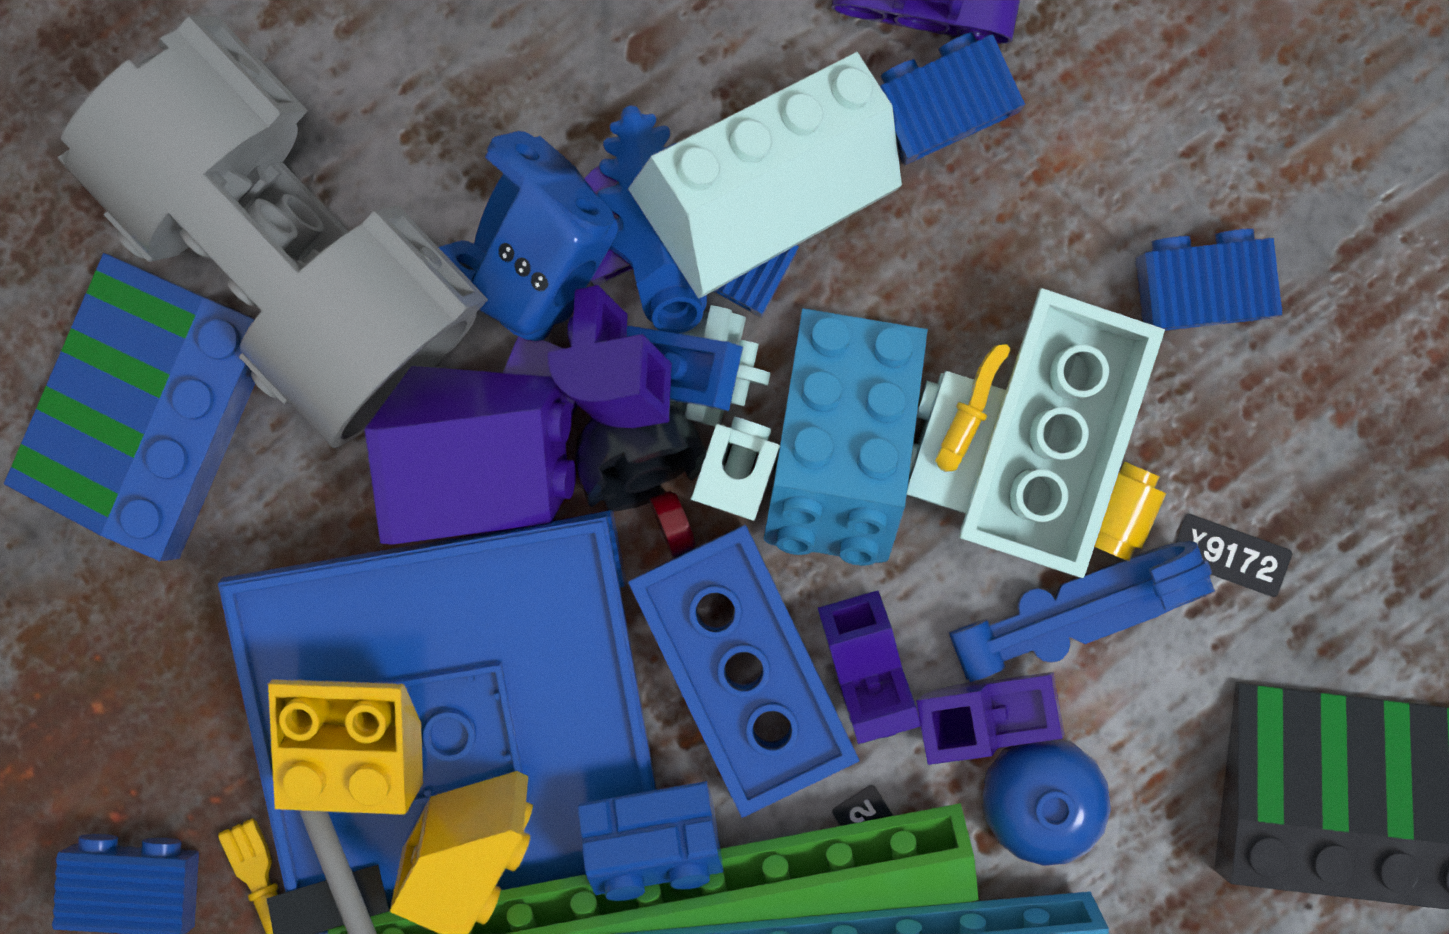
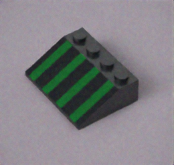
M1236 682L1214 871L1234 885L1449 910V707Z

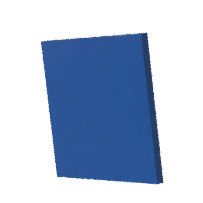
M607 513L223 577L218 582L285 892L325 881L326 878L299 810L275 809L268 684L272 679L404 684L421 721L423 785L406 815L328 811L351 871L355 872L379 865L389 909L387 912H390L402 848L431 796L515 771L528 776L526 801L533 804V809L524 832L529 833L531 837L525 855L517 869L511 871L505 868L496 884L501 890L586 874L578 804L657 790ZM328 930L316 934H328Z

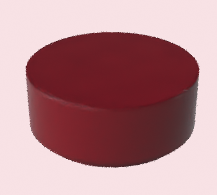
M670 490L650 498L655 518L672 557L674 558L694 550L696 545L695 539L676 493H672Z

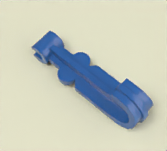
M1185 541L1168 544L1133 556L1130 561L1123 560L1088 573L1084 578L1078 577L1062 583L1055 598L1046 590L1038 588L1029 589L1018 599V614L989 624L988 619L973 622L949 632L966 680H969V682L980 680L1005 669L1004 661L1033 651L1035 656L1042 661L1058 662L1069 652V637L1087 644L1156 618L1175 608L1214 593L1215 589L1209 576L1212 574L1208 560H1203L1197 542Z

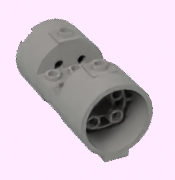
M188 16L177 30L159 38L158 45L163 52L158 55H151L135 66L128 59L90 94L71 118L61 136V140L70 149L60 155L58 160L106 210L104 216L118 229L117 235L120 242L136 256L151 262L178 256L182 251L190 247L199 255L212 258L229 276L227 283L231 291L246 304L254 307L258 306L261 310V313L247 330L240 345L242 354L239 358L252 370L251 376L253 381L267 395L279 399L283 404L289 402L332 448L340 447L365 431V427L411 366L436 368L465 336L476 319V312L488 299L398 205L374 210L361 225L348 231L283 163L297 137L298 127L296 123L308 110L218 16Z

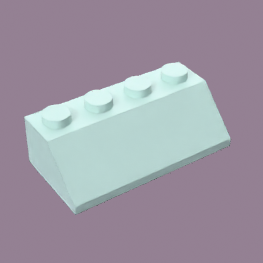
M855 52L651 156L628 189L698 299L898 190L902 186L893 107L858 52Z
M1043 288L1039 289L958 538L1073 576L1085 577L1165 329Z

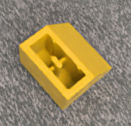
M272 679L269 682L275 809L406 815L423 785L421 721L404 684Z
M515 771L431 796L402 848L390 912L439 934H469L475 921L483 925L486 924L494 911L500 895L501 888L496 886L505 868L511 871L517 869L530 842L531 835L524 832L533 809V804L526 801L528 776Z

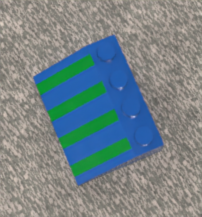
M103 253L4 481V485L102 537L155 560L180 559L255 386L251 376L252 370L239 356L242 354L240 351L242 339L256 318Z

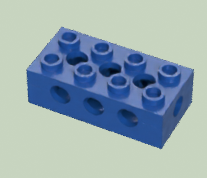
M746 524L628 581L741 818L860 762ZM711 593H720L727 596L735 608L731 621L721 627H712L705 624L699 617L697 610L698 602L704 596ZM748 652L755 655L761 661L763 669L755 681L748 684H740L733 681L727 675L725 664L734 654ZM768 711L780 712L790 721V728L787 734L776 741H767L760 738L753 728L755 720L761 714Z

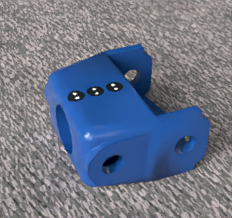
M516 131L493 137L487 147L488 153L485 158L503 174L484 209L474 244L469 241L460 240L438 248L488 299L479 309L480 311L499 321L513 334L527 340L540 341L548 337L554 325L566 321L574 311L575 290L588 287L617 237L619 229L611 209L597 196L578 169L541 136L534 137L527 132ZM459 262L470 266L473 270L465 268Z

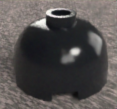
M670 402L669 422L637 428H623L604 425L591 418L577 439L575 458L579 481L589 506L593 507L600 500H604L608 511L616 512L649 504L650 498L666 492L661 484L677 478L683 472H686L687 477L692 481L700 474L707 452L691 420L687 419L685 414Z

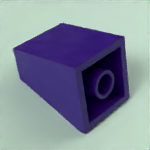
M411 366L365 427L380 543L393 545L551 523L564 499L572 497L576 483L575 463L573 460H567L566 441L571 429V409L568 403H562L561 389L553 378L548 376Z

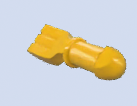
M1007 344L994 346L983 359L973 381L972 394L968 405L962 402L957 403L956 408L958 411L940 445L941 447L935 459L939 469L945 472L956 471L981 421L986 420L987 415L983 413V409L987 402L994 375L1009 355L1010 348Z
M252 818L243 822V825L238 824L233 826L231 830L227 829L218 833V837L236 877L245 882L252 892L248 895V899L250 902L253 901L266 934H273L266 898L278 895L277 890L279 887L276 883L270 884L268 874L272 864L271 855L257 821Z

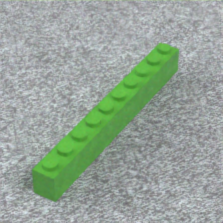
M959 803L722 848L721 856L724 872L709 875L710 881L707 884L692 889H675L671 887L670 882L644 886L645 893L637 898L614 901L607 899L605 894L595 895L585 874L501 890L489 920L484 925L475 921L469 934H617L972 902L979 900L975 860L962 806ZM391 912L370 917L377 934H439ZM345 925L328 930V934H348Z

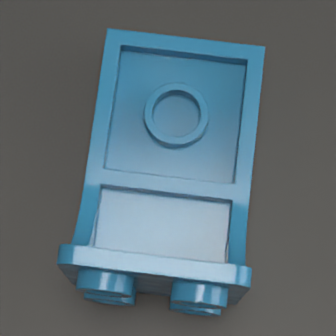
M802 308L775 478L764 533L765 542L775 545L780 550L789 554L806 555L816 552L840 556L842 560L853 565L866 566L889 560L905 509L928 329Z

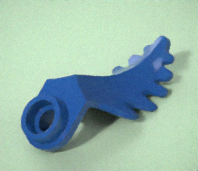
M627 106L622 110L621 119L610 124L611 132L617 136L607 138L603 142L605 151L616 158L604 159L599 163V169L602 174L619 182L617 185L600 190L597 194L611 211L619 215L616 219L619 230L610 250L617 253L633 267L643 312L647 319L659 331L684 333L696 327L702 320L703 311L707 305V296L705 295L698 299L628 189L651 156L677 143L663 147L670 138L669 127L663 125L653 128L656 123L655 114L644 115L636 106Z

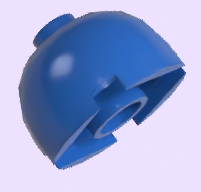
M1057 739L1009 746L999 754L988 768L984 780L985 787L982 793L983 817L997 842L1018 859L1042 866L1067 864L1090 852L1105 833L1111 812L1108 782L1097 762L1073 742Z

